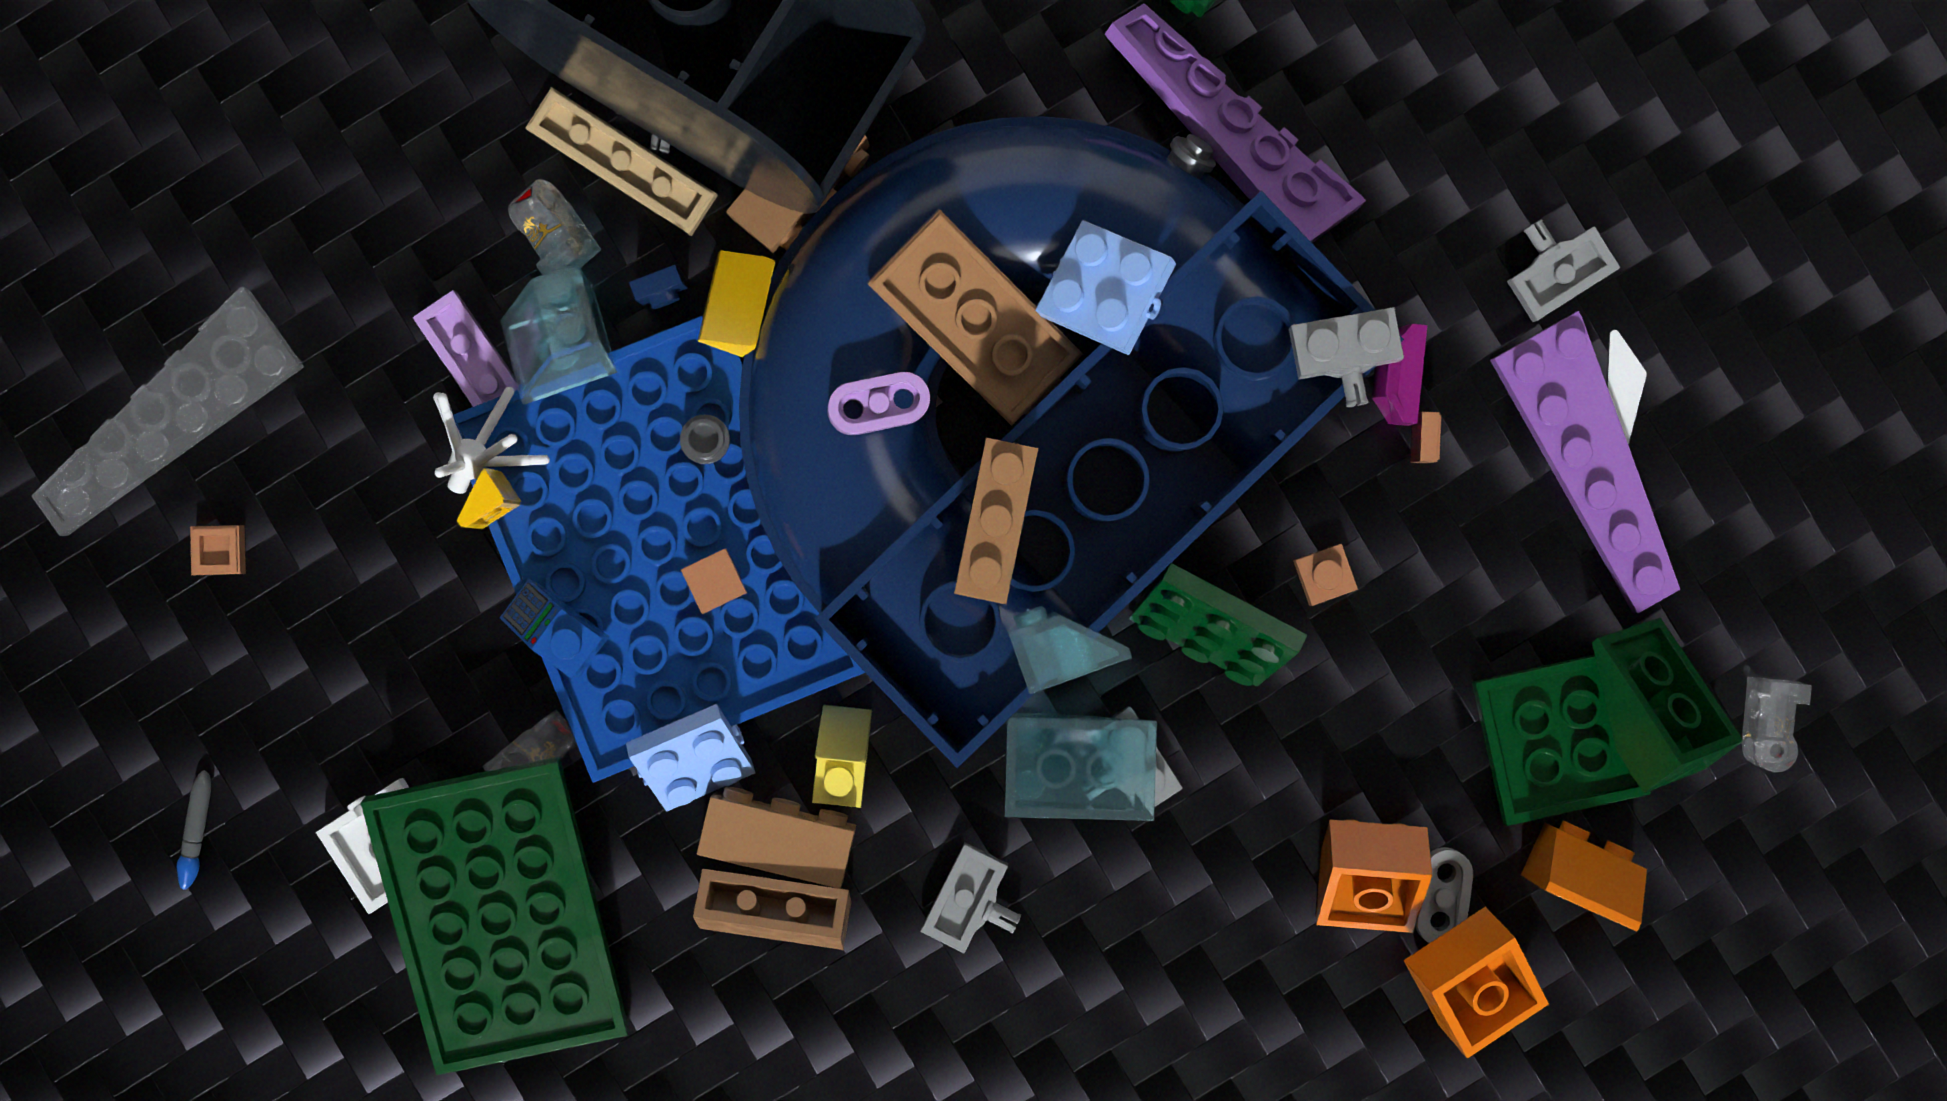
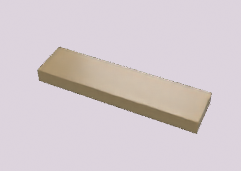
M552 87L526 126L529 132L691 236L718 196L700 182Z

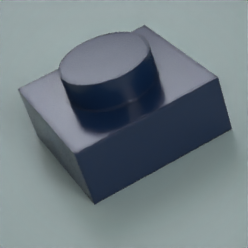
M676 265L629 282L635 300L642 305L650 303L652 309L661 308L680 299L678 292L688 289L682 270Z

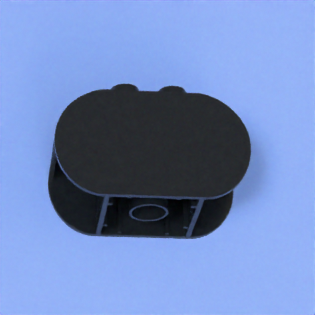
M467 0L476 12L502 36L565 82L738 186L777 205L802 213H816L926 36L924 21L911 0Z

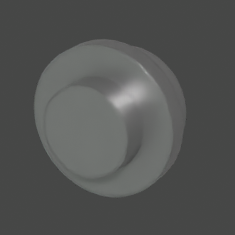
M1189 134L1186 138L1176 136L1170 144L1172 151L1168 155V159L1201 179L1205 172L1210 173L1216 165L1215 160L1211 156L1213 152L1211 146L1195 135Z
M698 415L691 418L683 426L680 434V445L684 454L692 461L699 464H711L717 462L726 454L730 445V435L726 425L718 418L711 415Z

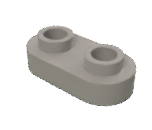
M1443 847L1430 852L1432 878L1415 925L1418 934L1428 943H1431L1468 918L1473 868L1463 854L1452 848ZM1445 863L1451 864V876L1445 880L1439 879L1437 876L1438 868ZM1436 912H1444L1446 916L1445 923L1440 927L1431 926V917Z

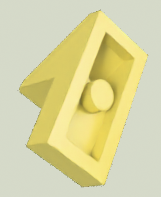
M823 705L815 753L817 763L812 803L861 808L872 709Z

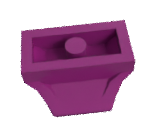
M1409 324L1399 327V335L1404 339L1401 342L1404 359L1401 362L1375 367L1372 399L1388 424L1409 426L1418 422L1428 325Z

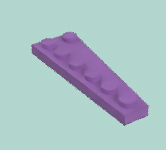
M1142 4L1110 25L1105 33L1106 37L1192 135L1201 138L1213 149L1211 156L1250 201L1262 190L1311 243L1356 212L1366 201L1321 159L1315 164L1294 146L1298 139L1285 127L1279 132L1258 113L1262 107L1250 96L1247 98L1238 96L1225 85L1226 75L1208 59L1199 55L1189 42L1146 4Z
M1579 311L1572 313L1491 359L1492 365L1632 613H1639L1680 590Z

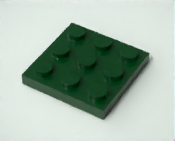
M1172 563L1169 564L1139 599L1129 617L1130 620L1138 623V628L1149 637L1157 640H1164L1166 638L1180 645L1182 652L1189 658L1201 663H1208L1210 661L1225 669V674L1228 678L1246 686L1252 684L1259 686L1300 652L1307 637V634Z
M1595 654L1472 681L1501 818L1506 826L1651 794L1650 791L1643 793L1616 751Z

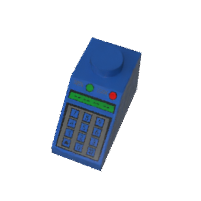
M531 578L526 581L500 616V619L530 649L571 679L582 675L610 637Z

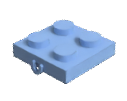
M1082 220L1065 255L1060 259L1057 270L1053 272V278L1035 311L1047 320L1130 355L1148 318L1153 320L1158 315L1161 307V301L1158 298L1176 263L1168 255ZM1151 304H1154L1153 310L1149 312Z
M717 704L626 743L628 756L637 768L639 778H643L644 785L650 787L666 812L755 774L752 759L742 745L744 744V739L739 727L729 724Z

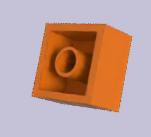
M1486 907L1403 960L1438 1025L1466 1058H1469L1549 1005L1516 938Z

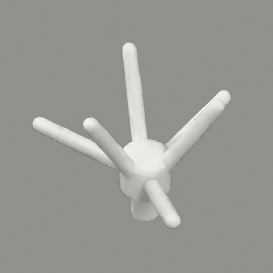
M512 387L505 388L476 440L462 439L447 395L440 392L434 394L433 398L444 422L452 448L448 464L437 468L435 475L440 478L451 474L448 482V488L451 491L459 494L465 493L470 481L477 479L484 467L527 466L549 463L550 458L548 455L497 456L517 442L515 434L506 436L488 449L484 446L514 394Z

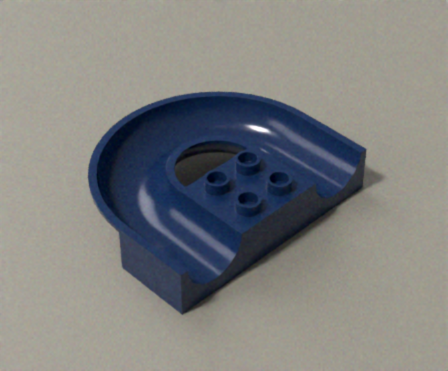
M1044 116L1010 117L964 124L917 140L890 153L860 172L816 212L781 258L771 277L757 345L754 350L744 356L739 398L741 449L747 482L757 514L775 554L798 589L819 612V615L814 620L956 768L1345 397L1342 377L1336 378L1322 375L1298 379L1289 333L1291 325L1376 311L1262 190L1250 202L1244 205L1219 181L1206 172L1199 179L1172 163L1168 159V155L1171 152L1169 149L1118 128L1078 119ZM938 209L1036 307H1038L1053 278V272L1057 270L1060 259L1065 255L1082 220L1168 255L1176 263L1158 298L1161 301L1160 311L1155 319L1148 318L1130 355L1101 343L1000 440L1038 448L1006 604L954 594L982 458L962 478L953 468L942 447L936 424L937 394L948 363L867 284V281ZM1151 304L1149 312L1153 310L1154 304ZM1376 366L1363 373V378L1366 375H1368ZM899 372H910L919 376L929 389V407L925 414L912 424L860 435H847L838 431L831 424L828 417L827 407L831 395L838 387L846 383ZM900 390L894 394L893 400L897 407L906 409L911 406L912 397L907 391ZM848 401L843 406L844 414L850 419H857L862 415V406L857 401Z

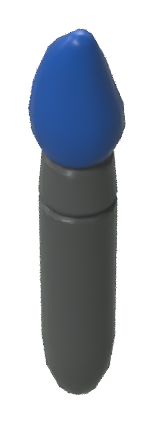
M205 770L197 775L192 785L182 838V855H180L177 861L178 881L180 888L183 890L193 884L200 867L198 856L202 846L201 842L203 841L212 787L210 775Z

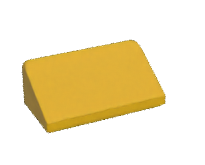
M723 250L718 252L698 342L740 357L755 349L775 260L764 256Z
M483 468L457 522L461 527L484 529L520 506L522 501L503 472Z

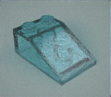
M1014 713L1007 720L1005 817L1154 821L1157 721L1065 714Z

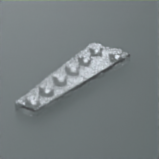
M241 287L198 329L200 332L181 351L177 350L164 363L165 367L147 385L143 384L130 397L132 400L113 419H108L90 437L89 442L85 446L80 447L32 495V498L59 536H68L304 368L248 288Z

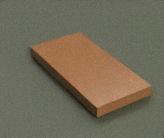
M939 209L867 281V284L1011 426L1083 355L1050 320L1041 317L1035 311L1037 307Z

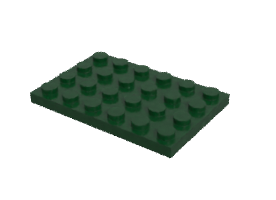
M560 756L364 797L360 804L436 1075L628 1035L629 1024Z

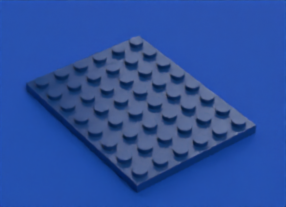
M703 316L514 390L511 400L484 445L488 449L506 436L515 434L517 442L497 456L548 455L550 458L548 464L484 467L503 472L522 501L520 506L488 525L516 595L526 581L531 578L610 636L582 675L574 679L568 677L542 657L593 783L634 766L628 756L627 742L717 704L729 724L733 726L865 673L814 620L819 615V612L791 579L775 554L760 522L747 482L740 442L739 398L743 364L740 356L697 341ZM501 396L453 415L462 439L476 440ZM698 415H711L726 425L730 435V445L726 454L717 462L699 464L684 454L680 445V434L683 426L691 418ZM472 479L470 481L472 487L474 486L477 479ZM727 548L748 593L702 614L681 569Z

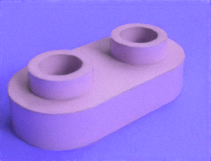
M899 372L843 384L833 392L828 402L827 413L831 424L841 433L847 435L870 433L912 424L919 420L929 407L930 392L926 383L919 376L910 372ZM904 390L911 395L912 404L909 408L901 409L895 405L893 397L897 391ZM857 401L862 406V415L857 419L848 418L843 411V406L846 402Z

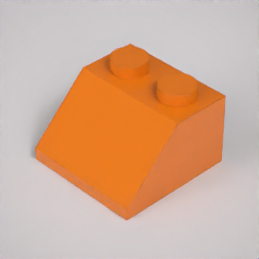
M1329 820L1321 849L1316 925L1413 933L1432 878L1428 828L1407 826L1405 824L1366 823L1356 820Z
M1564 820L1559 829L1544 822L1521 876L1549 893L1634 931H1638L1642 922L1647 869L1632 862L1635 852L1608 840L1604 849L1587 842L1591 834L1590 832Z

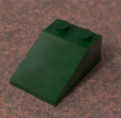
M1661 617L1599 637L1592 642L1616 751L1643 793L1708 768L1743 742V739Z

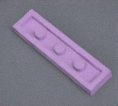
M452 290L412 317L473 407L501 396L506 387H512L514 390L522 388L456 291Z

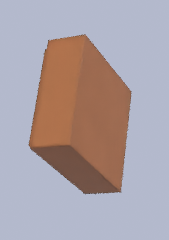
M1439 412L1418 413V422L1412 425L1411 463H1433L1440 459L1441 415H1439Z
M244 525L190 526L192 575L246 574Z
M727 548L681 569L702 614L748 593Z

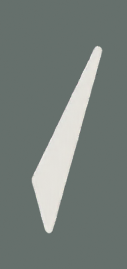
M1612 330L1610 332L1608 390L1627 443L1629 444L1647 373L1617 330Z

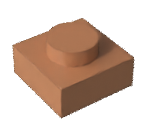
M1336 544L1293 560L1310 606L1358 590L1342 544Z

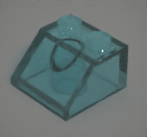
M578 263L531 279L501 319L520 399L524 405L617 373L596 294Z
M1043 606L1013 616L1016 625L1006 629L1030 694L1132 658L1129 648L1124 644L1055 611L1047 614Z

